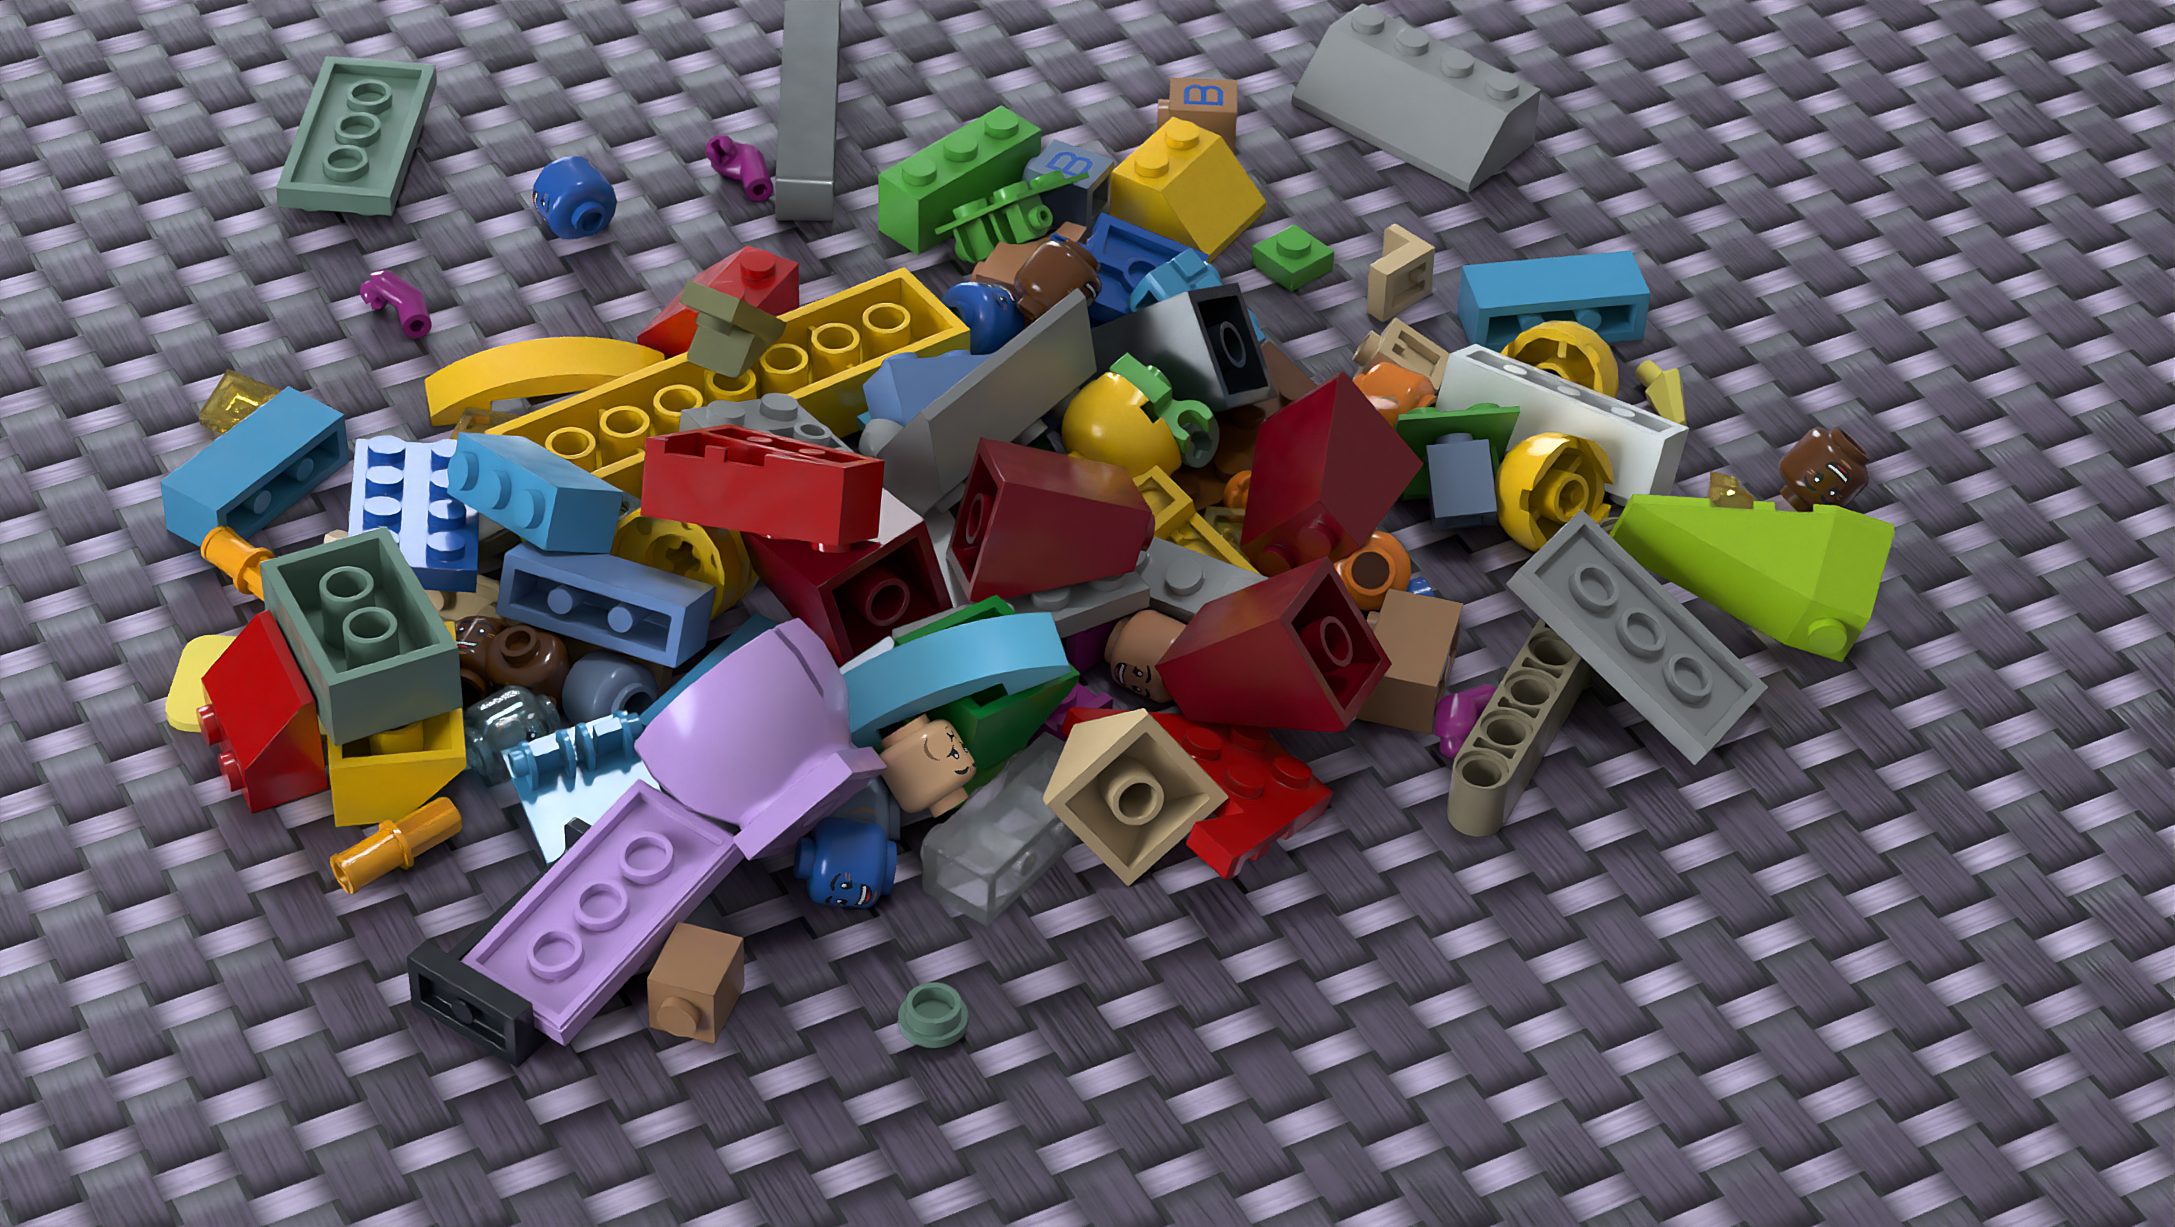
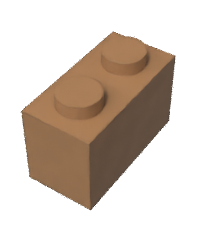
M1388 588L1380 613L1370 611L1366 621L1392 665L1358 711L1355 719L1432 734L1435 708L1444 696L1458 651L1463 603Z

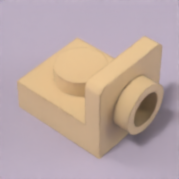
M1397 224L1384 230L1383 256L1370 265L1366 312L1385 322L1429 296L1432 290L1435 247Z
M1394 317L1381 335L1371 330L1356 350L1352 360L1359 364L1353 380L1360 373L1366 375L1373 366L1380 362H1391L1427 376L1432 382L1436 393L1442 383L1450 353Z

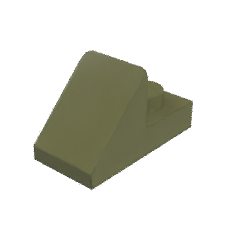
M688 279L679 303L699 312L695 322L698 324V328L687 353V359L691 363L730 378L742 376L780 338L787 325L786 322L741 299Z

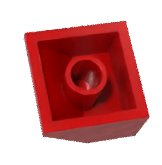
M749 245L699 273L692 280L693 282L741 299L774 317L799 308V263ZM683 290L637 336V345L664 353V356L669 358L689 351L698 328V324L695 322L699 312L679 303Z
M271 610L257 613L201 678L205 706L196 708L198 723L207 745L211 746L219 743L223 753L218 754L217 758L229 792L241 790L252 814L328 789L315 700Z

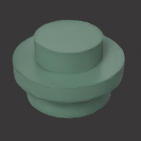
M937 982L924 983L913 988L902 1002L898 1012V1026L903 1036L918 1046L926 1048L945 1047L955 1043L965 1034L968 1027V1010L958 992L952 987Z

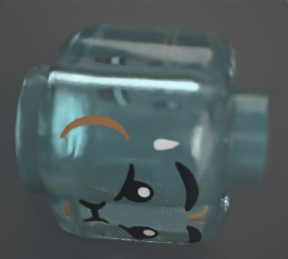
M513 684L474 704L465 711L463 716L466 761L480 777L484 778L489 775L503 783L511 782L512 780L502 755L508 756V753L518 750L519 742L527 741L529 744L533 740L553 734L561 728L560 717L553 703L544 694L535 696L525 687Z

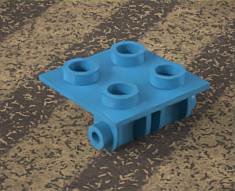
M618 710L613 712L612 715L587 723L581 722L576 724L575 727L566 730L563 728L557 730L556 733L533 741H522L516 746L500 751L547 866L563 854L565 850L564 825L573 817H578L593 826L638 778L661 791L658 783L651 777L633 747L643 733V728L636 712L627 714L626 710Z

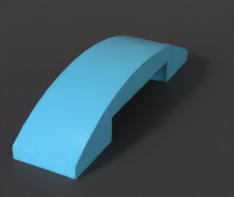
M1051 612L1007 615L944 629L890 649L844 673L842 676L849 689L852 743L858 748L877 746L881 744L880 741L882 740L880 728L1003 683L1010 696L1071 673L1072 671Z

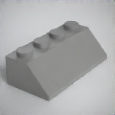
M1362 3L1329 26L1292 94L1291 104L1469 193L1534 144L1541 89L1518 79L1514 74L1504 72L1473 57L1466 51L1458 50L1433 38L1423 30L1413 28L1384 14L1377 8L1369 7Z
M1076 288L923 409L873 456V458L885 460L883 485L890 494L919 516L924 515L933 506L943 515L963 497L966 486L964 481L968 479L980 437L1028 446L1048 428L1041 420L1045 415L1051 412L1057 420L1065 415L1071 400L1081 391L1079 387L1097 372L1086 297Z

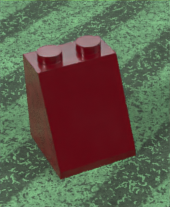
M1341 371L1267 417L1259 425L1239 549L1265 577H1274L1325 556H1328L1331 563L1334 564L1359 550L1424 464L1344 371Z
M980 437L946 556L968 601L978 603L994 595H998L1001 599L1134 572L1140 551L1146 552L1152 543L1155 532V516L1152 514V510L1125 467Z
M882 488L878 538L851 543V550L849 552H821L812 549L811 542L769 539L756 533L739 531L754 572L794 619H801L824 642L838 669L886 637L890 636L892 638L893 629L954 608L925 520L884 488Z
M1325 556L1205 603L1154 667L1161 676L1166 692L1175 699L1188 721L1336 733L1349 726L1392 663L1328 556Z

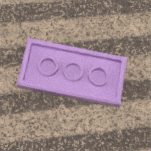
M638 778L461 961L533 1003L534 1027L563 1046H566L671 935L677 922H683L745 855L732 840L734 835L698 813L687 810L675 799Z

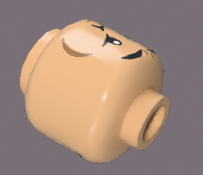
M925 713L880 741L885 750L879 757L888 767L880 775L905 812L917 813L928 807L934 818L969 798L963 785L974 777L977 768L976 763L949 721L945 719L930 721Z

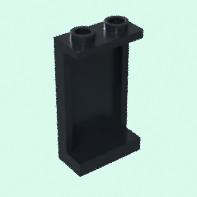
M573 817L564 825L565 850L563 854L448 953L426 940L407 956L411 1005L517 1068L543 1046L551 1037L534 1027L533 1003L473 969L461 960L592 825L578 817Z

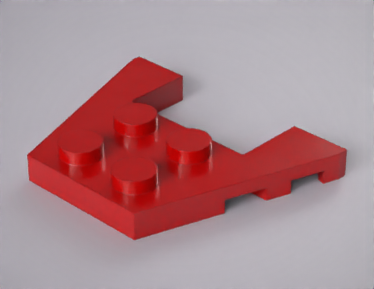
M1085 707L1068 708L1060 730L1069 737L1074 724L1131 710ZM1148 712L1229 797L1212 812L1218 818L1194 822L1186 845L1224 880L1239 874L1244 861L1250 858L1256 862L1265 856L1271 843L1279 837L1288 840L1325 814L1333 791L1312 774L1311 768L1305 762L1293 757L1275 742L1265 727L1188 721L1184 714Z

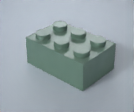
M387 526L260 562L265 611L271 610L315 700L317 715L334 746L463 707L458 646Z

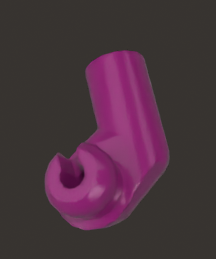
M378 270L372 272L371 279L365 281L360 286V295L366 304L371 302L373 310H382L389 302L397 309L403 332L407 336L419 338L425 336L431 330L432 322L423 293L389 270Z
M1484 684L1450 694L1438 702L1434 714V732L1436 736L1440 737L1439 747L1443 755L1451 758L1457 756L1496 691L1492 685Z

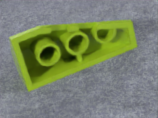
M1633 494L1609 535L1641 566L1775 640L1794 648L1843 662L1871 618L1895 531L1894 524L1836 505L1813 504V512L1775 510V502L1753 501V509L1716 507L1709 498Z

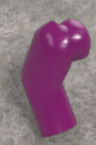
M717 135L707 143L705 154L711 161V167L720 175L743 182L748 198L753 201H764L772 195L774 186L765 159L758 148L747 143L733 142L730 136Z

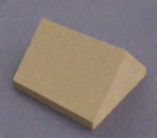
M1142 708L1074 724L1042 799L1129 887L1192 830L1194 822L1204 820L1229 797L1170 734Z

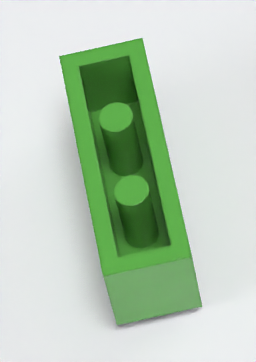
M1001 105L878 174V230L917 255L953 236V230L937 235L935 229L956 220L953 213L954 209L985 198L988 206H990L989 198L994 196L993 192L1022 181L1023 173L1029 160L1041 154L1042 129Z

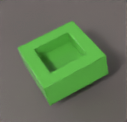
M1295 224L1253 246L1252 265L1291 292L1333 270L1334 251Z

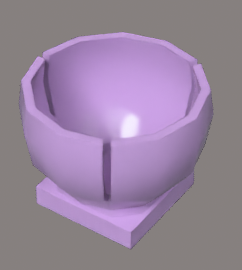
M799 618L776 625L772 630H767L732 652L687 687L657 715L635 742V746H633L651 777L684 808L701 816L740 827L742 831L734 836L732 840L748 860L787 853L797 844L800 837L805 838L811 833L821 819L830 817L888 768L872 746L858 748L852 743L849 689L846 681L824 642Z

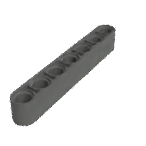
M785 0L775 179L776 220L833 221L841 0Z

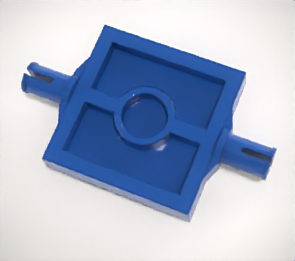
M1101 212L1093 226L1091 238L1086 245L1079 243L1096 258L1102 267V271L1098 274L1102 282V291L1088 308V316L1108 323L1133 313L1125 302L1143 277L1190 247ZM1053 232L1050 240L1063 243L1066 237ZM1193 249L1201 260L1207 263L1209 255Z

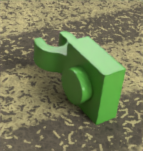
M1126 353L1110 367V372L1126 378L1149 399L1140 408L1148 416L1152 424L1163 417L1171 429L1180 452L1187 453L1191 449L1190 435L1181 428L1182 426L1193 423L1200 426L1207 433L1213 430L1211 410L1199 401H1176L1172 399V386L1165 375L1152 365L1143 366L1129 353Z

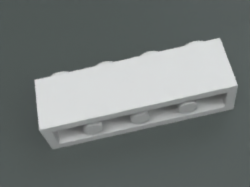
M1477 344L1449 354L1435 406L1440 412L1466 410L1480 403H1495L1500 407L1520 406L1521 412L1505 450L1504 457L1520 441L1544 432H1559L1595 441L1607 453L1613 470L1614 485L1605 483V491L1610 493V499L1613 502L1626 507L1633 494L1670 496L1688 435V427Z

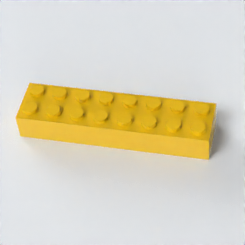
M903 267L777 316L776 318L787 323L783 334L739 378H730L691 363L687 359L688 352H685L485 431V434L525 437L622 490L625 493L623 496L632 497L641 506L646 438L679 432L682 410L705 407L711 402L718 400L741 402L761 399L763 395L768 393H781L796 399L801 407L821 424L827 426L837 438L841 439L861 430L857 426V416L869 411L862 385L881 367L883 360L904 352H913L917 354L918 358L939 357L944 353L954 350L970 351V329L915 276ZM621 504L620 511H622L623 517L618 518L617 522L637 508L629 504Z

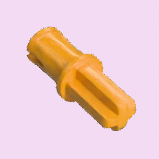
M221 525L212 529L202 542L201 556L208 563L214 564L233 578V584L239 592L246 595L254 594L264 601L260 562L276 558V556L269 549L263 547L255 548L237 535L229 526L225 528Z
M439 797L394 823L389 819L379 823V831L339 854L336 853L330 856L329 861L332 871L342 888L348 894H355L363 886L399 866L404 870L414 866V857L460 832L462 829L461 815L449 798Z

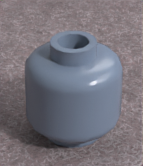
M601 649L587 653L573 665L566 676L562 690L563 710L567 719L574 725L612 715L613 712L618 710H626L627 714L636 712L639 717L659 699L658 684L654 675L647 668L617 652Z

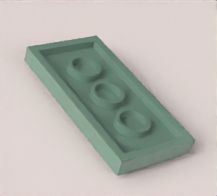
M326 56L276 186L278 207L300 208L305 211L350 212L364 216H392L437 85L436 65Z

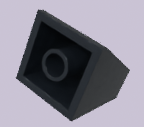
M1238 283L1186 291L1092 328L1091 336L1097 372L1079 387L1082 390L1091 381L1097 380L1106 372H1110V367L1126 353H1129L1143 366L1152 365L1165 375L1172 386V399L1176 401H1199L1205 404L1211 412L1230 410L1278 397Z

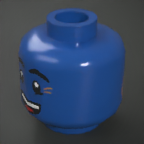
M569 156L557 159L542 169L533 185L532 199L537 212L549 228L561 239H578L596 235L609 225L616 213L617 198L614 188L601 171L587 158Z
M965 281L952 286L942 297L941 302L970 329L971 355L992 354L1023 331L1024 315L1016 306L1019 300L1015 293L1003 285Z
M825 817L816 824L811 838L800 837L798 839L794 858V877L805 879L807 893L816 904L861 910L868 909L876 904L880 895H889L891 893L897 865L895 841H887L886 834L878 823Z

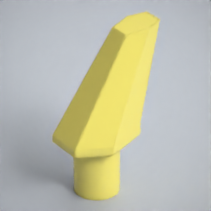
M1652 360L1642 362L1636 369L1635 377L1647 388L1645 394L1648 403L1654 408L1658 416L1687 427L1683 382L1679 370L1674 368L1663 371Z

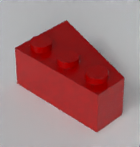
M732 424L647 437L640 515L756 533L769 539L811 542V548L817 551L845 553L851 550V543L878 538L885 460Z

